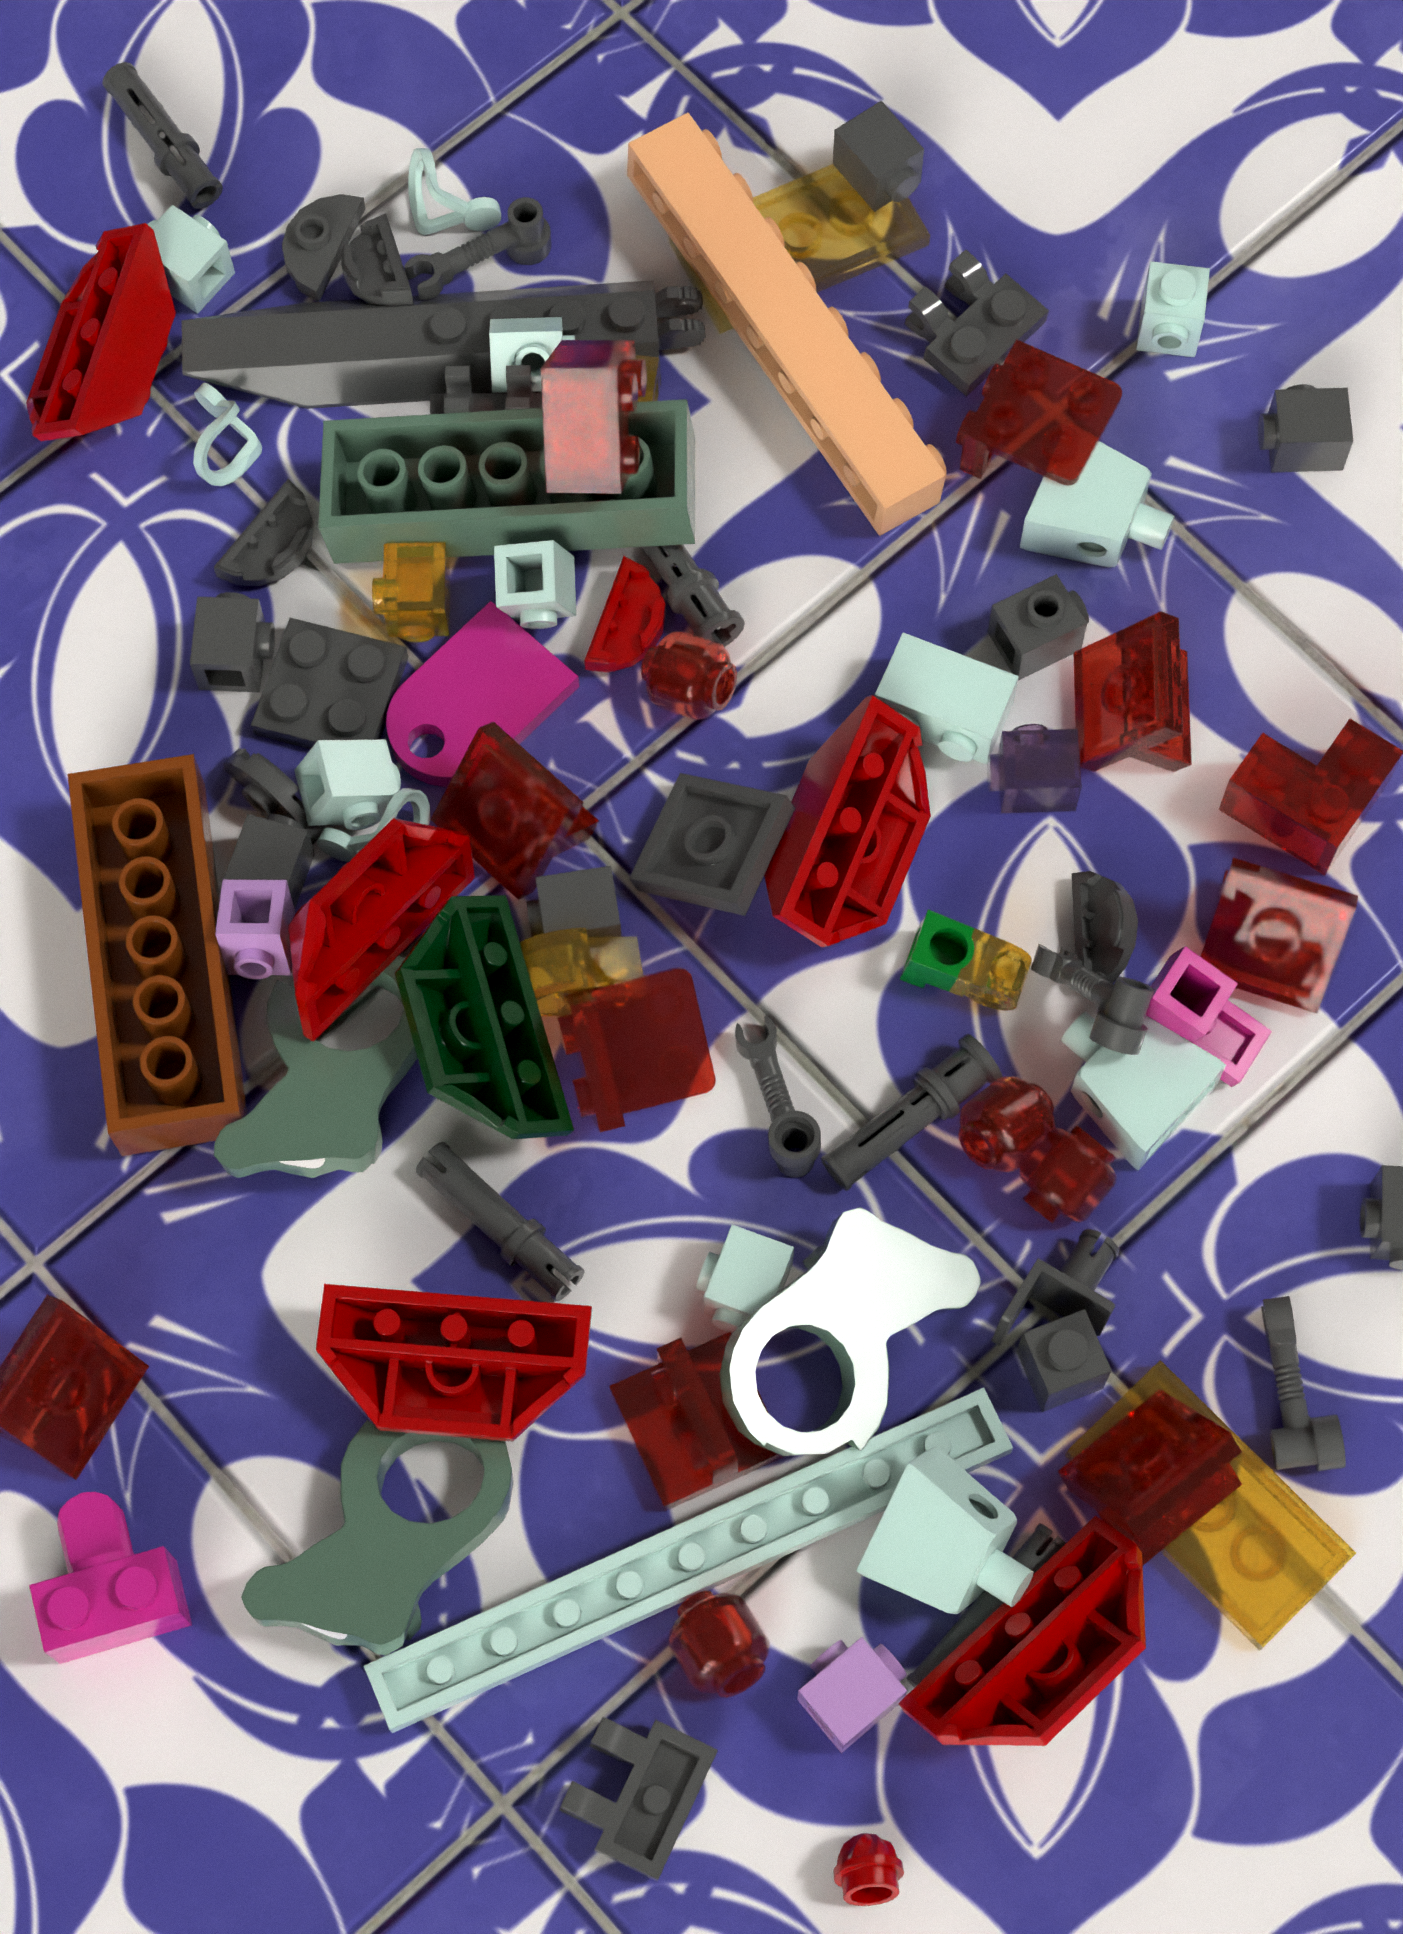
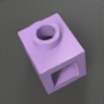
M223 879L215 935L228 975H240L248 979H264L270 975H292L288 924L293 920L296 913L287 880Z
M861 1637L848 1648L842 1640H839L810 1665L816 1676L798 1690L797 1700L842 1754L899 1705L898 1703L907 1693V1690L900 1681L907 1674L898 1660L883 1644L880 1643L872 1649L864 1638Z

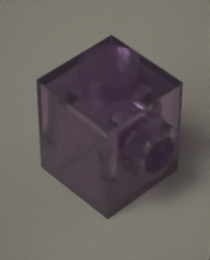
M1025 724L1014 728L1012 731H1002L998 754H988L987 759L989 792L1000 791L1001 813L1076 811L1082 788L1077 729L1049 730L1044 725Z

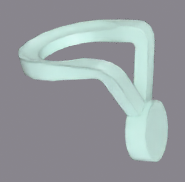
M427 148L414 149L409 165L408 193L410 208L418 233L428 235L463 222L467 228L474 231H486L499 224L501 221V211L499 203L495 199L479 197L466 202L440 189L432 152ZM423 167L426 184L432 198L454 212L434 219H428L422 195Z
M202 383L194 392V395L198 402L217 419L208 425L199 437L194 450L193 464L197 474L206 482L214 486H224L233 483L248 470L262 453V445L256 434L237 417L240 409L236 402L226 400L214 387L207 383ZM230 425L247 440V443L225 468L217 471L210 470L207 463L210 445L221 431Z
M402 788L394 794L388 803L379 826L374 833L351 837L340 830L324 828L317 841V845L327 855L349 862L393 818H396L402 806L407 802H410L413 808V822L429 825L430 805L427 796L421 790Z

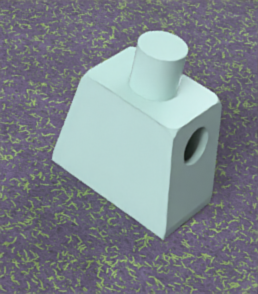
M1066 425L1025 517L1020 548L1031 552L1111 568L1117 566L1129 538L1162 550L1175 516L1144 504L1152 475L1147 467L1077 428Z
M1084 1012L1071 1024L1061 1038V1042L1086 1062L1077 1072L1071 1092L1126 1160L1139 1171L1217 1086L1226 1064L1146 1015L1143 1024L1148 1030L1138 1055H1129L1110 1050L1089 1038L1095 1019L1087 1012Z
M935 1446L908 1462L856 1570L871 1580L949 1614L960 1613L976 1601L984 1590L1010 1607H1013L1025 1593L1034 1573L1026 1566L1003 1553L1017 1524L1015 1514L948 1455Z

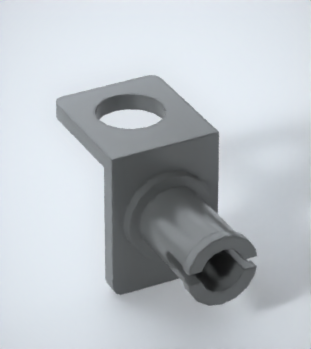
M1086 1229L1080 1234L1079 1241L1060 1271L1038 1258L1002 1315L991 1341L999 1346L1002 1344L1030 1297L1063 1317L1085 1309L1096 1336H1100L1115 1308V1304L1095 1292V1289L1112 1261L1119 1255V1248L1115 1242L1107 1236L1096 1256L1091 1257L1090 1255L1101 1232Z

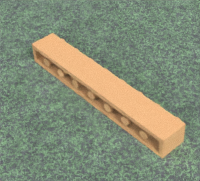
M688 112L629 142L628 178L878 535H883L939 504L947 474L942 456L933 445L927 444L925 446L913 429V419L906 405L899 398L892 399L883 387L881 376L874 360L866 352L859 353L851 342L843 317L836 308H827L816 292L814 278L807 266L802 262L795 263L785 249L782 233L774 220L770 217L764 219L753 204V196L745 179L739 173L732 174L722 160L720 147L713 134L707 129L701 131Z

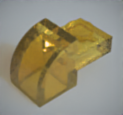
M570 928L540 934L520 942L541 1016H570L579 1006L638 1005L647 996L637 937H588L586 928Z

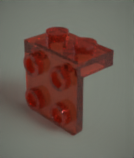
M1016 339L1003 365L996 363L991 369L982 390L984 399L977 412L970 410L959 428L956 437V443L962 446L959 470L981 479L993 456L998 455L1067 486L1075 484L1079 480L1120 404L1122 397L1121 387L1111 380Z
M675 967L563 995L567 1015L557 1017L559 1032L565 1054L577 1053L582 1074L581 1078L572 1080L576 1103L581 1118L592 1116L599 1132L624 1127V1113L704 1094L714 1088L716 1078L691 974L686 969Z

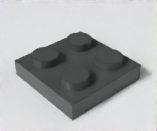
M289 618L251 723L254 735L311 749L318 740L380 739L386 724L390 701L399 687L409 658L406 646Z
M680 773L629 879L636 889L641 892L745 916L795 807L787 795Z

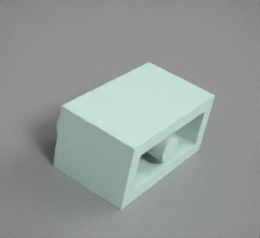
M902 633L875 693V697L919 726L921 739L937 745L947 756L959 761L967 762L974 759L987 764L1014 703L1019 676Z

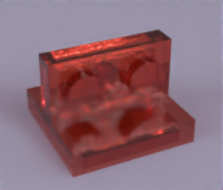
M1160 611L1073 652L1076 766L1095 772L1128 757L1172 772L1192 765L1187 651L1180 649L1178 617Z
M495 722L478 728L430 819L440 828L459 831L469 836L472 858L518 900L534 892L537 887L535 877L543 876L554 856L590 839L599 823V820L582 806L584 802Z
M1233 857L1229 871H1225L1218 891L1212 920L1200 957L1237 982L1236 989L1318 1013L1355 913L1358 895Z
M47 1294L0 1366V1436L28 1449L60 1473L77 1480L149 1365L64 1301Z
M731 1332L688 1351L682 1338L676 1339L656 1348L657 1365L609 1386L610 1393L664 1511L785 1457L754 1444L741 1434L723 1404L719 1373L726 1344L732 1335ZM757 1389V1393H758V1395H759V1397H760V1399H761V1401H762V1403H763V1405H764V1407H765L767 1413H769L768 1410H767V1408H766V1406H765V1404H764V1402H763V1400H762V1398H761V1395H760V1393H759V1391H758V1389Z
M1159 1389L1057 1472L1071 1493L1096 1509L1104 1522L1137 1544L1142 1552V1564L1144 1565L1242 1485L1230 1464L1242 1451L1228 1430Z

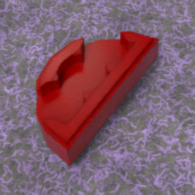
M625 556L622 558L585 657V670L609 673L632 667L653 651L663 635L666 611L665 601L659 586L649 576V571L645 566Z

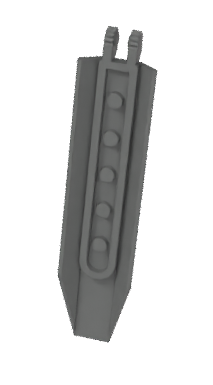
M653 280L439 294L430 300H419L418 295L412 296L414 305L402 306L373 305L362 299L309 302L181 320L182 373L184 376L306 409L430 401V394H446L445 366H470L472 393H492L489 338L490 319L562 317L563 335H575L576 372H564L565 391H534L533 393L661 386L659 350L695 347L698 344L701 345V342H704V338H706L704 323H701L700 320H694V318H686L684 320L681 318L668 319L657 326V318L678 317L680 315L686 316L689 314L693 315L695 312L698 313V310L702 309L703 306L701 290H697V287L693 288L692 286H670L655 294Z

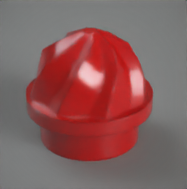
M861 1833L853 1836L843 1844L833 1874L835 1883L842 1887L845 1902L856 1906H873L889 1902L899 1895L898 1881L904 1875L903 1862L897 1857L891 1842L881 1839L876 1834Z

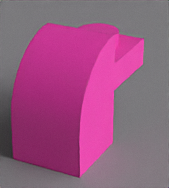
M1184 946L1168 958L1152 983L1151 987L1154 989L1146 1016L1220 1059L1226 1064L1220 1080L1233 1087L1242 1081L1272 1031L1228 1000L1238 985L1237 982Z

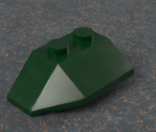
M506 895L450 897L394 973L427 1093L513 1140L568 1136L574 1131V1127Z

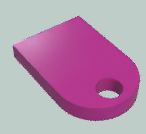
M490 601L419 667L393 695L386 717L387 734L392 752L406 772L427 784L455 787L475 782L486 776L580 687L579 676ZM433 734L440 737L445 742L443 749L437 755L430 758H421L414 755L410 751V747L413 741L421 735Z

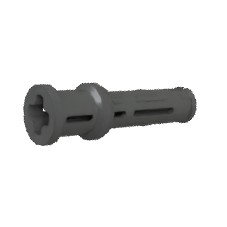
M684 545L664 546L669 556L662 546L642 547L669 588L667 602L674 613L682 614L694 632L692 641L699 652L712 653L729 645L740 635L745 625L739 612L728 608L718 592L719 582L715 575L704 568L699 569Z
M965 1034L958 1040L959 1048L934 1068L923 1067L916 1073V1078L913 1079L915 1087L878 1116L872 1118L865 1126L832 1152L821 1157L825 1169L843 1190L848 1191L852 1188L855 1182L888 1156L899 1150L902 1145L938 1117L942 1120L947 1118L953 1119L960 1113L959 1105L985 1084L996 1085L1002 1080V1073L995 1060L977 1039L970 1034Z

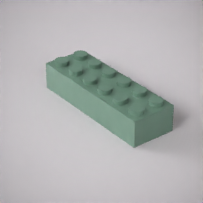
M687 399L323 421L319 531L334 564L494 555V546L554 540L567 551L695 544V435Z

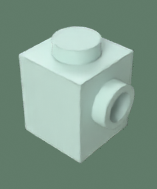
M172 205L158 220H153L148 225L155 233L171 296L198 314L235 274L227 241L220 237L216 228L202 216L194 215L190 217Z
M1150 261L1141 302L1136 350L1195 357L1205 320L1210 268Z
M562 317L490 319L489 338L492 393L507 392L506 366L531 365L533 392L565 391L564 372H576L575 335H563Z
M554 540L494 546L497 608L520 622L521 627L529 629L551 628L557 625V618L576 616L574 556Z
M386 739L318 740L294 770L308 826L344 825L345 828L350 830H361L374 826L381 820L388 803L394 794L400 791L401 786L400 773L397 766L392 763Z
M732 1224L720 1255L712 1252L708 1253L696 1289L705 1292L704 1313L713 1316L712 1324L732 1334L753 1312L784 1289L793 1266L794 1247Z

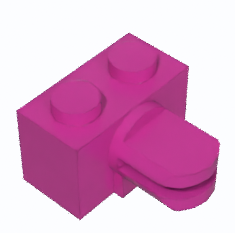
M83 1492L70 1498L60 1508L57 1526L68 1574L29 1585L43 1650L47 1655L59 1664L192 1626L177 1560L164 1546L134 1554L124 1512L108 1495L98 1492Z

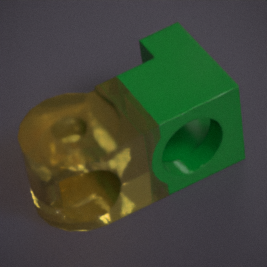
M928 909L916 931L900 980L920 988H924L926 984L961 997L963 995L968 996L983 1006L1008 1011L1017 1008L1032 958L1022 948Z

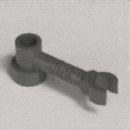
M529 197L518 198L508 208V222L444 254L436 252L432 255L420 254L410 258L404 266L408 280L416 278L420 274L432 275L429 280L423 281L417 286L419 300L435 298L440 294L443 286L452 281L454 275L506 250L508 256L513 261L522 265H533L543 261L551 251L552 242L550 226L543 217V209L540 203Z
M1038 944L1031 970L1054 982L1067 985L1099 1006L1089 1038L1110 1050L1129 1055H1138L1148 1030L1143 1021L1154 989L1145 983L1126 977H1117L1113 985L1083 966L1082 961L1073 952L1061 948L1060 953H1056Z
M765 1015L764 1022L767 1038L763 1042L755 1044L745 1039L740 1024L737 1023L735 1028L736 1048L742 1057L750 1061L766 1102V1107L770 1113L772 1121L768 1132L770 1154L776 1161L778 1169L784 1175L792 1178L805 1176L812 1170L814 1162L820 1153L821 1131L817 1121L812 1116L802 1111H795L777 1060L776 1025L770 1017ZM791 1148H800V1149H802L801 1151H798V1152H791V1151H789V1149H791Z
M1290 1297L1263 1299V1306H1261L1262 1318L1273 1369H1275L1274 1375L1276 1376L1275 1381L1277 1382V1394H1279L1278 1400L1280 1401L1279 1406L1283 1428L1270 1430L1275 1468L1280 1470L1315 1465L1317 1471L1345 1468L1344 1441L1337 1414L1311 1418L1308 1415L1306 1399H1304V1387L1302 1386L1303 1381L1301 1380L1302 1375L1299 1373L1301 1369L1298 1367L1300 1363Z

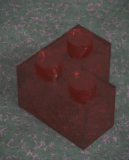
M561 340L541 367L546 493L621 494L630 478V474L638 473L640 460L638 436H629L628 416L630 412H636L638 397H645L647 374L645 360L636 359L635 340Z
M1349 719L1318 765H1315L1265 733H1262L1229 779L1218 810L1325 876L1390 782L1403 755V750L1354 720Z

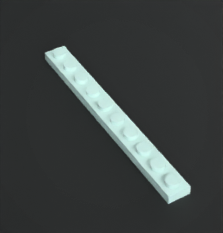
M981 1388L872 1437L861 1451L854 1447L843 1450L364 1665L389 1730L392 1733L885 1511L908 1462L934 1446L948 1455L967 1473L1011 1454L1013 1446L985 1388Z

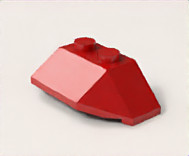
M146 223L104 231L95 245L98 252L82 267L60 305L26 402L29 419L33 425L31 428L32 435L40 441L85 435L142 415L144 406L150 398V388L161 356L166 350L168 335L176 315L155 233Z
M873 695L865 697L808 761L791 801L795 810L764 874L772 916L820 947L831 946L842 940L886 925L931 817L926 772L918 748L922 746L920 727Z
M393 818L348 863L343 865L337 874L308 903L299 908L293 920L288 924L295 996L303 1035L314 1042L432 922L445 902L452 896H458L473 881L475 875L469 836L459 831Z
M324 1284L316 1351L378 1430L513 1442L586 1375L592 1306Z
M1095 1515L1033 1574L1028 1588L1015 1606L1010 1607L1003 1603L898 1703L904 1713L942 1745L1046 1746L1146 1649L1141 1550L1136 1543Z

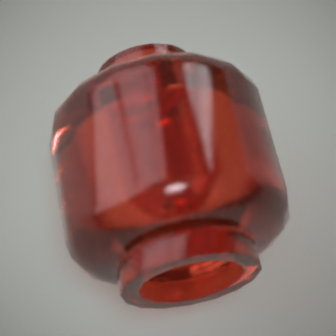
M672 632L665 636L657 646L650 647L642 661L641 676L646 681L648 697L655 706L691 719H705L716 710L725 708L735 691L737 683L736 666L731 663L728 650L719 642L687 632Z
M1015 1076L1000 1077L968 1101L961 1109L958 1136L964 1152L976 1165L984 1169H994L998 1172L1010 1173L1016 1171L1053 1141L1056 1131L1053 1102L1047 1092L1037 1084L1029 1083Z
M1075 1125L1070 1132L1063 1128H1054L1046 1134L1019 1168L1021 1180L1030 1188L1022 1199L1052 1224L1060 1215H1063L1071 1222H1083L1115 1186L1117 1175L1110 1165L1116 1157L1078 1125Z
M701 1591L692 1595L680 1605L677 1610L679 1618L674 1622L669 1631L668 1644L690 1683L698 1691L710 1694L717 1693L720 1697L728 1698L746 1691L762 1677L766 1667L764 1662L769 1655V1638L748 1604L738 1594L720 1593L713 1595L711 1591Z

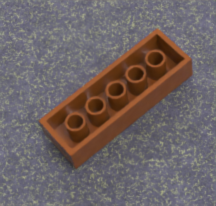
M190 754L67 774L108 1134L121 1156L216 1141L220 1131L226 1125L240 1120L247 1115L230 975L227 973L215 935L220 897L206 788L195 756Z

